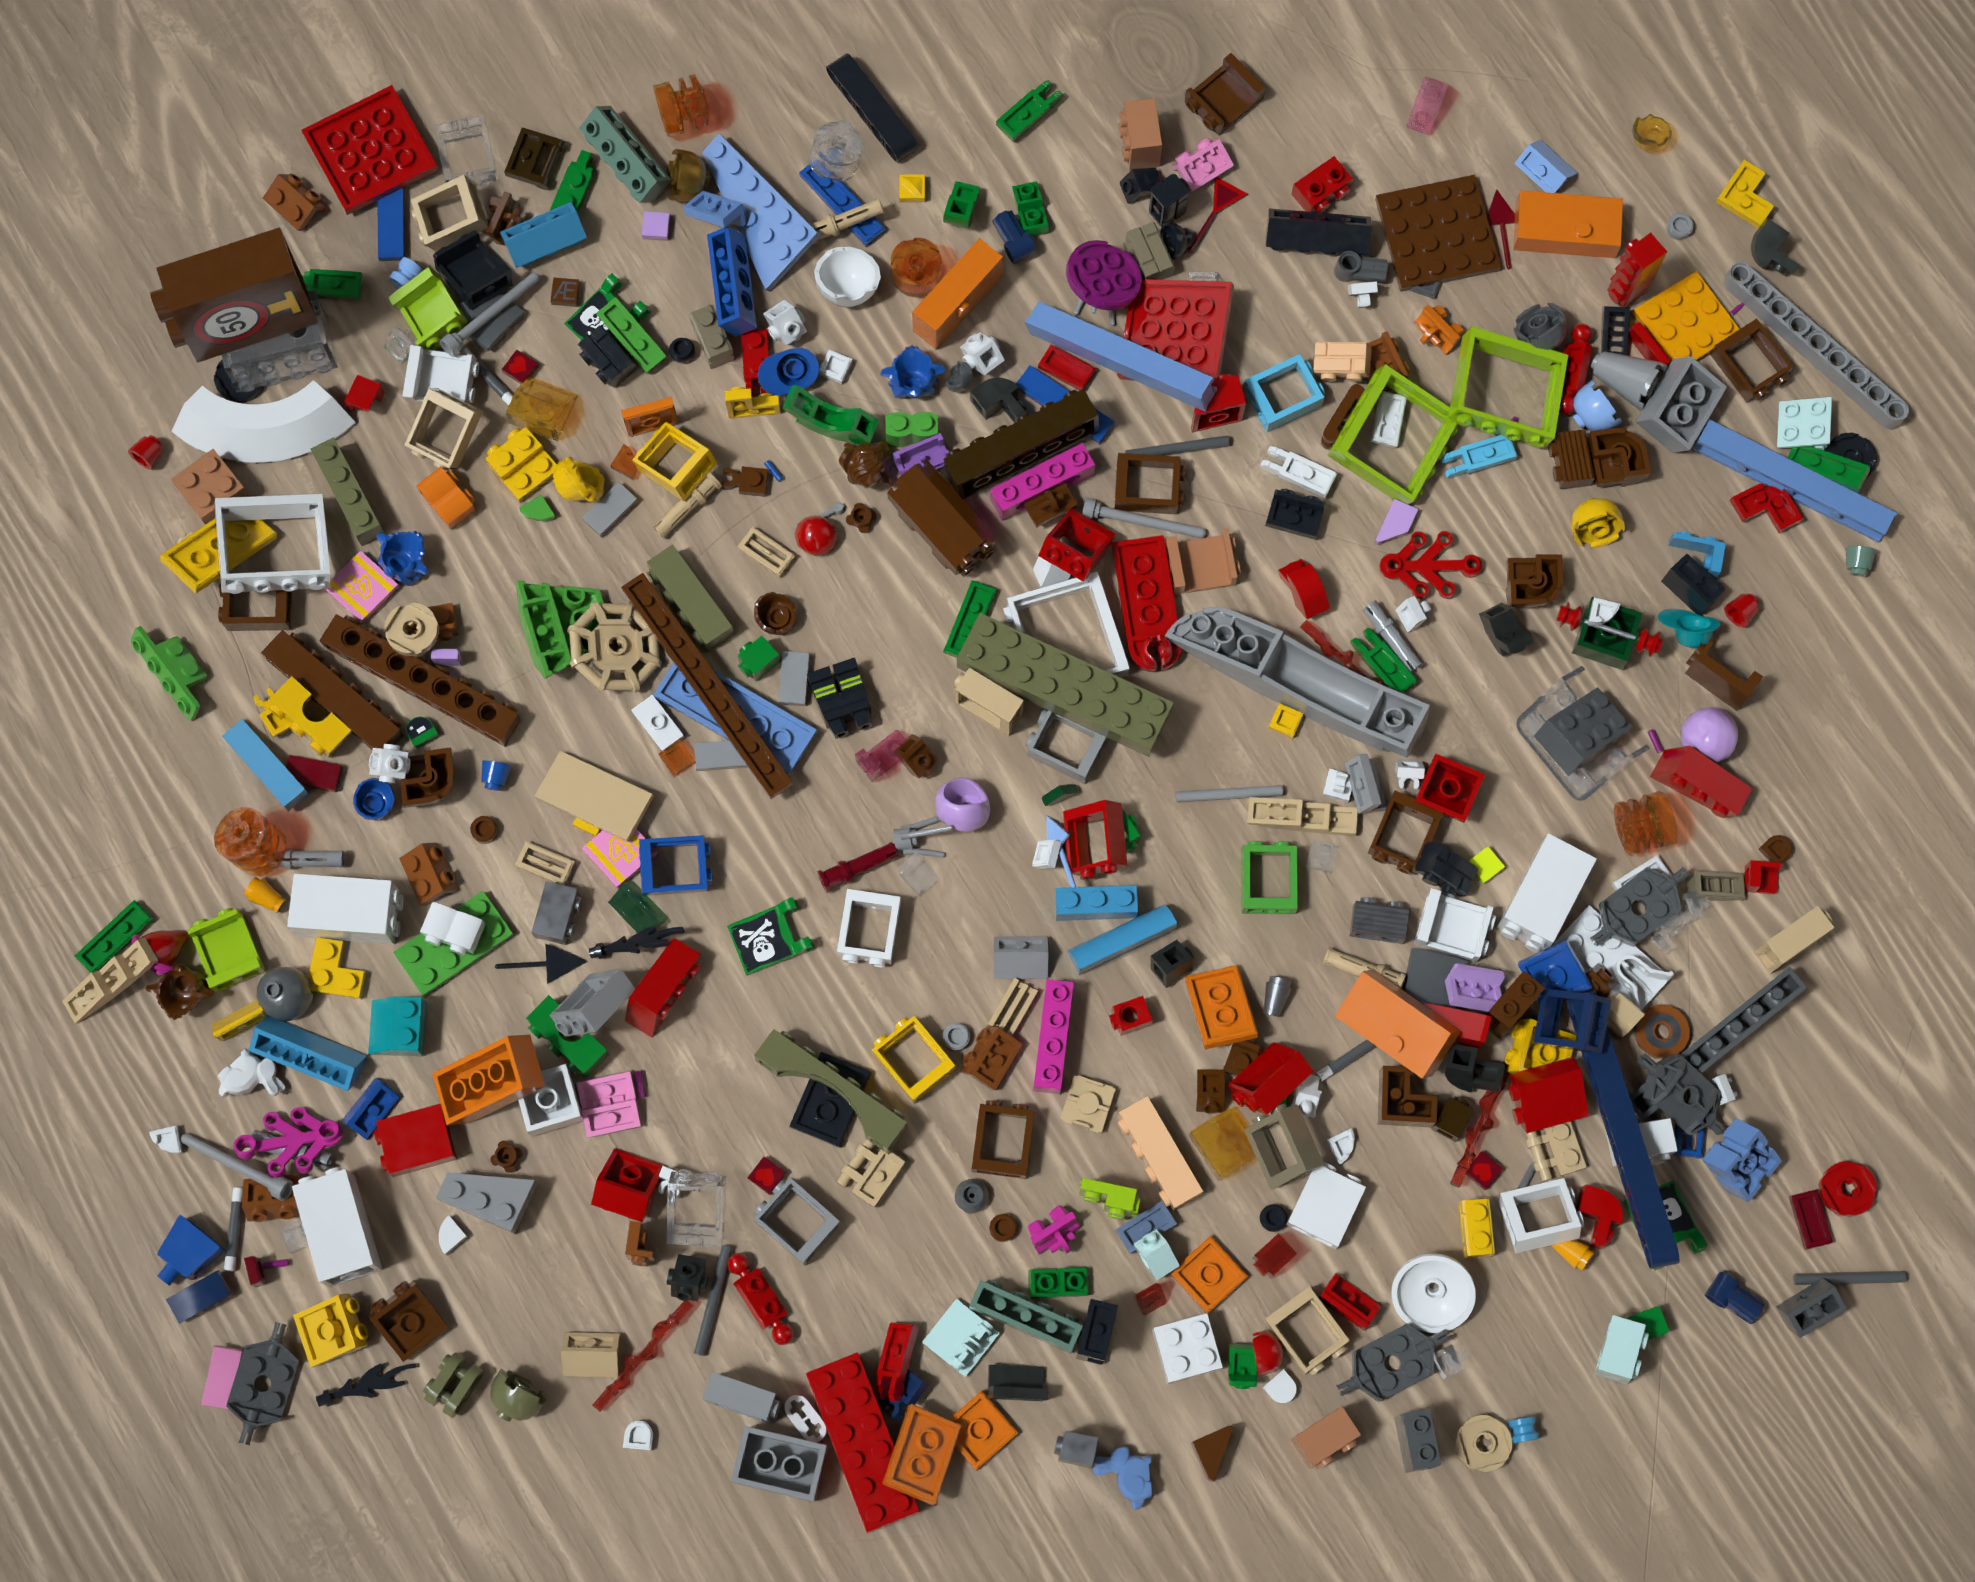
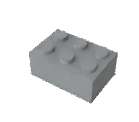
M1691 356L1673 359L1636 420V423L1672 453L1688 451L1693 446L1727 386Z
M744 1426L731 1482L815 1502L828 1446Z

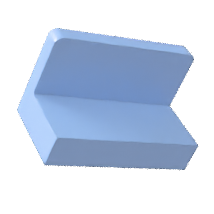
M1542 140L1529 144L1514 163L1548 193H1557L1567 180L1577 174L1571 166Z

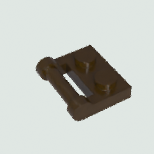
M522 127L505 168V176L533 184L543 190H548L551 183L549 180L559 153L563 152L566 143L561 139ZM544 146L550 147L541 174H534Z

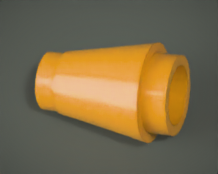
M255 877L244 892V895L248 897V901L276 913L280 911L286 902V899L263 878L260 880Z
M1576 1240L1551 1246L1574 1269L1578 1268L1581 1271L1586 1268L1594 1255V1252L1589 1249L1590 1246Z

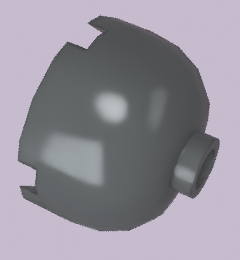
M1547 303L1549 307L1541 308L1540 304L1524 310L1517 317V326L1513 330L1518 340L1545 350H1555L1563 343L1567 334V321L1558 305Z
M292 967L273 968L267 971L259 981L256 994L258 1004L263 1008L265 1014L274 1019L287 1021L300 1018L309 1009L313 1000V993H311L310 987L311 981L304 972Z

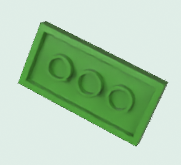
M484 891L455 909L477 917L485 923L473 954L468 952L465 953V956L449 950L450 945L441 943L440 946L432 945L425 941L426 937L421 933L393 952L424 997L514 936Z

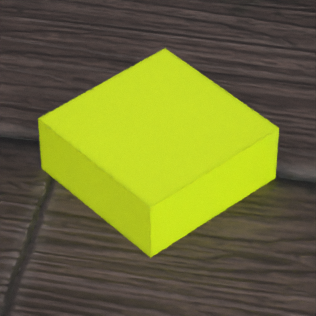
M1489 846L1469 860L1470 863L1478 867L1479 870L1476 877L1482 885L1505 868Z

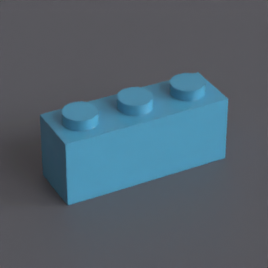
M571 202L500 232L516 268L529 266L536 259L543 256H552L558 250L567 246H576L583 239L587 238L578 214Z
M1137 885L1056 888V921L1136 918L1138 913Z

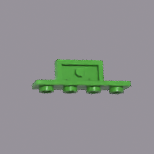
M141 626L135 628L131 638L133 649L142 656L149 671L156 675L164 691L170 694L177 703L179 711L185 714L189 721L195 719L200 709V704L189 691V688L205 682L207 674L178 636L155 645Z

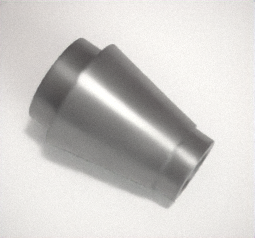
M1270 976L1269 982H1266L1263 1013L1276 1017L1280 1016V1012L1292 990L1290 988V980Z

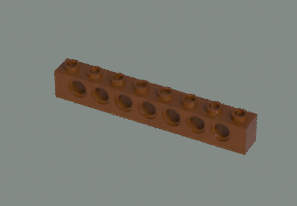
M338 614L334 616L319 640L324 648L504 747L506 746L521 722L518 713H516L518 710L507 702L501 705L494 701L495 697L482 689L480 692L472 689V684L461 677H458L457 680L450 677L449 671L437 664L435 667L430 666L426 663L427 660L423 656H405L397 653L390 646L389 642L381 639L382 635L370 627L367 630L359 627V622L348 615H345L344 618ZM352 637H360L356 645H348ZM373 650H383L379 657H370ZM396 662H405V666L401 670H393ZM428 674L426 681L422 683L416 682L418 675ZM441 687H451L450 692L448 694H438V691ZM467 698L474 700L470 707H461L463 700ZM495 711L496 716L494 719L489 721L483 719L486 712Z

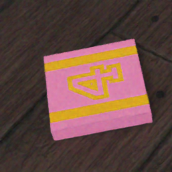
M360 550L330 580V588L324 589L363 624L399 588V585L391 577H387L384 571Z
M636 829L630 841L626 842L602 830L582 849L618 889L640 870L638 842L639 839H645V837ZM651 848L652 860L656 855H658V852L654 848Z

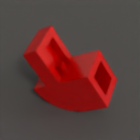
M1300 559L1278 570L1280 578L1292 591L1295 606L1306 619L1330 609L1323 584L1310 563L1306 565Z
M1587 1184L1581 1187L1576 1211H1580L1583 1217L1596 1220L1589 1246L1600 1250L1605 1247V1244H1610L1613 1228H1610V1225L1619 1226L1622 1224V1208L1619 1201L1610 1192Z

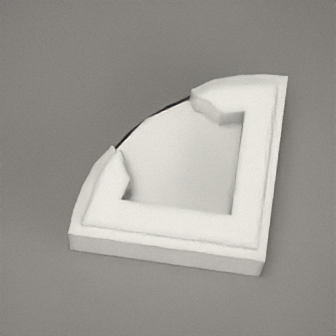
M1594 597L1587 625L1607 623L1615 616L1620 604Z
M175 1125L149 1132L153 1142L162 1150L172 1154L183 1153L178 1126Z
M1352 1128L1327 1139V1143L1338 1166L1347 1160L1353 1150L1354 1133Z
M449 1215L445 1218L439 1230V1244L445 1255L467 1238L465 1233Z

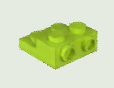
M1082 1178L1079 1195L1084 1196L1083 1201L1099 1204L1100 1200L1105 1201L1103 1212L1109 1213V1218L1124 1220L1125 1217H1136L1141 1199L1140 1197H1135L1137 1189Z

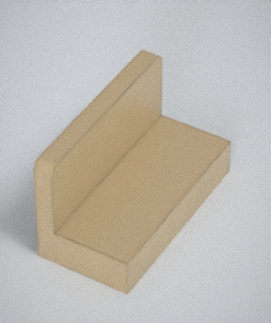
M564 1332L561 1348L563 1376L618 1377L620 1333Z

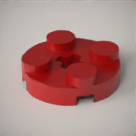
M1841 1161L1829 1167L1819 1180L1818 1185L1820 1196L1825 1206L1840 1217H1853L1867 1211L1874 1202L1873 1199L1877 1187L1872 1173L1863 1165H1858L1851 1161ZM1843 1182H1846L1847 1185L1853 1184L1852 1196L1843 1194L1841 1190Z

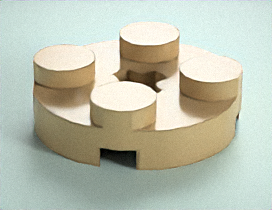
M409 603L410 605L402 607L400 605L394 608L386 618L384 624L386 638L390 646L397 653L405 656L421 657L436 643L439 635V624L433 612L425 605L419 603ZM414 624H417L416 629L418 632L407 635L406 626L412 627Z
M1478 1415L1466 1420L1457 1430L1455 1439L1456 1452L1460 1460L1469 1469L1479 1472L1494 1471L1502 1467L1509 1458L1512 1450V1437L1506 1425L1488 1415ZM1483 1435L1485 1440L1490 1439L1491 1445L1487 1446L1488 1451L1483 1452L1482 1448H1477L1476 1443L1479 1442V1436Z

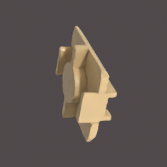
M1079 1075L1074 1076L1060 1120L1096 1133H1102L1116 1089L1113 1086Z

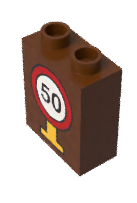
M280 227L156 268L162 289L150 292V296L157 316L161 323L165 322L174 347L178 348L188 345L197 363L318 323L305 281Z

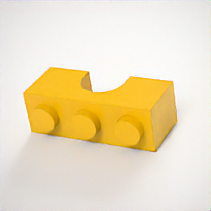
M291 676L269 698V705L271 706L269 710L278 719L285 718L291 724L289 728L298 737H306L311 742L309 746L319 756L324 754L329 758L350 736L351 729L332 712L320 722L308 720L304 716L302 709L311 700L312 694Z

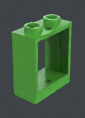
M1261 841L1247 842V845H1243L1241 849V914H1295L1298 909L1297 846L1290 845V842L1286 841L1275 842L1274 845H1264ZM1250 855L1289 856V898H1250Z

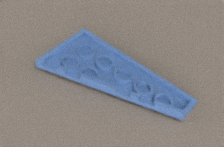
M718 134L702 153L722 197L740 202L743 205L746 224L743 227L737 225L736 227L739 233L746 239L747 251L765 290L770 292L821 234L724 136Z

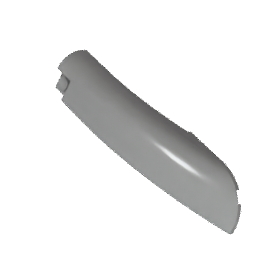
M1211 607L1203 608V611L1191 615L1186 614L1177 620L1165 635V638L1261 695L1304 713L1303 716L1383 752L1387 749L1408 758L1417 739L1420 740L1430 713L1429 704L1359 675L1285 635L1283 631L1230 609Z

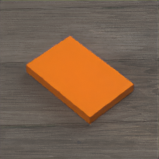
M1237 965L1185 976V984L1205 1050L1258 1038V1032Z
M910 1404L882 1484L928 1504L935 1505L962 1425Z

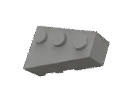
M448 1172L436 1198L449 1206L516 1234L539 1184L535 1180Z

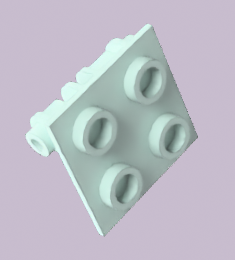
M1832 397L1779 401L1777 448L1812 446L1824 450L1827 444H1830Z
M956 1299L922 1343L966 1377L1000 1333L991 1324L981 1319Z

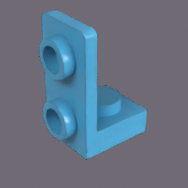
M1684 531L1673 533L1668 545L1706 553L1703 560V568L1716 580L1721 573L1726 543L1719 542L1714 537H1694L1693 534Z

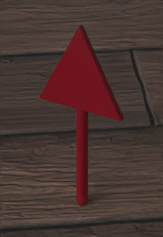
M1496 189L1487 219L1489 226L1500 225L1506 268L1509 270L1511 269L1505 224L1515 223V213Z

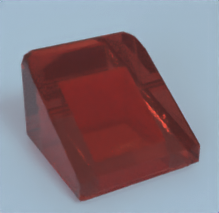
M1159 1283L1149 1286L1134 1296V1300L1143 1315H1147L1167 1303Z

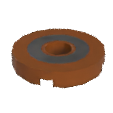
M1669 1005L1649 1007L1644 1011L1645 1015L1635 1025L1634 1036L1638 1046L1642 1051L1644 1050L1655 1059H1664L1672 1054H1679L1686 1047L1690 1036V1027L1685 1016L1679 1010ZM1657 1025H1663L1668 1029V1038L1660 1039L1656 1036L1655 1028Z

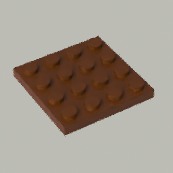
M1475 175L1376 195L1375 201L1400 292L1410 290L1415 286L1424 287L1434 285L1435 282L1444 283L1500 271L1501 265Z

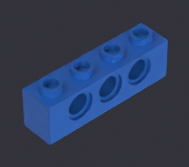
M726 226L707 234L718 326L736 337L756 329L757 324L746 239L731 227Z

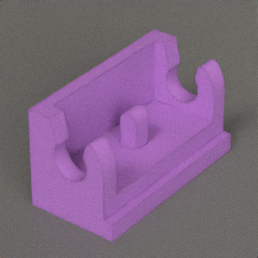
M939 433L893 453L894 465L900 476L917 463L924 466L923 461L926 460L939 471L945 468L943 459L946 458L949 450H946L943 436Z

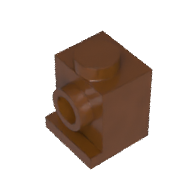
M911 734L893 751L910 774L917 778L928 777L935 771L934 765L938 762V759L926 746L924 740L914 734Z

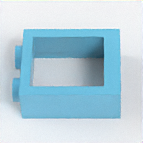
M1301 354L1245 379L1243 390L1266 432L1322 407L1325 396L1324 388L1320 382L1316 383L1312 376L1313 369L1307 360L1304 361ZM1296 368L1312 397L1275 414L1260 385Z

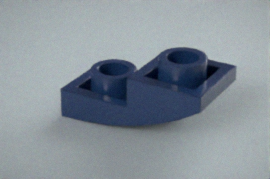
M217 1270L167 1298L166 1301L180 1324L228 1297L232 1292L220 1270Z

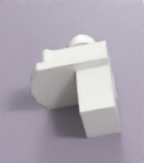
M1310 1075L1301 1083V1086L1297 1087L1292 1106L1298 1105L1304 1117L1314 1118L1322 1093V1091L1318 1090L1320 1080L1318 1076Z

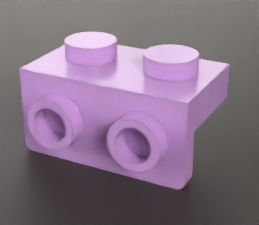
M1458 963L1454 964L1445 980L1449 1004L1489 1012L1502 996L1500 985L1505 978L1504 972Z

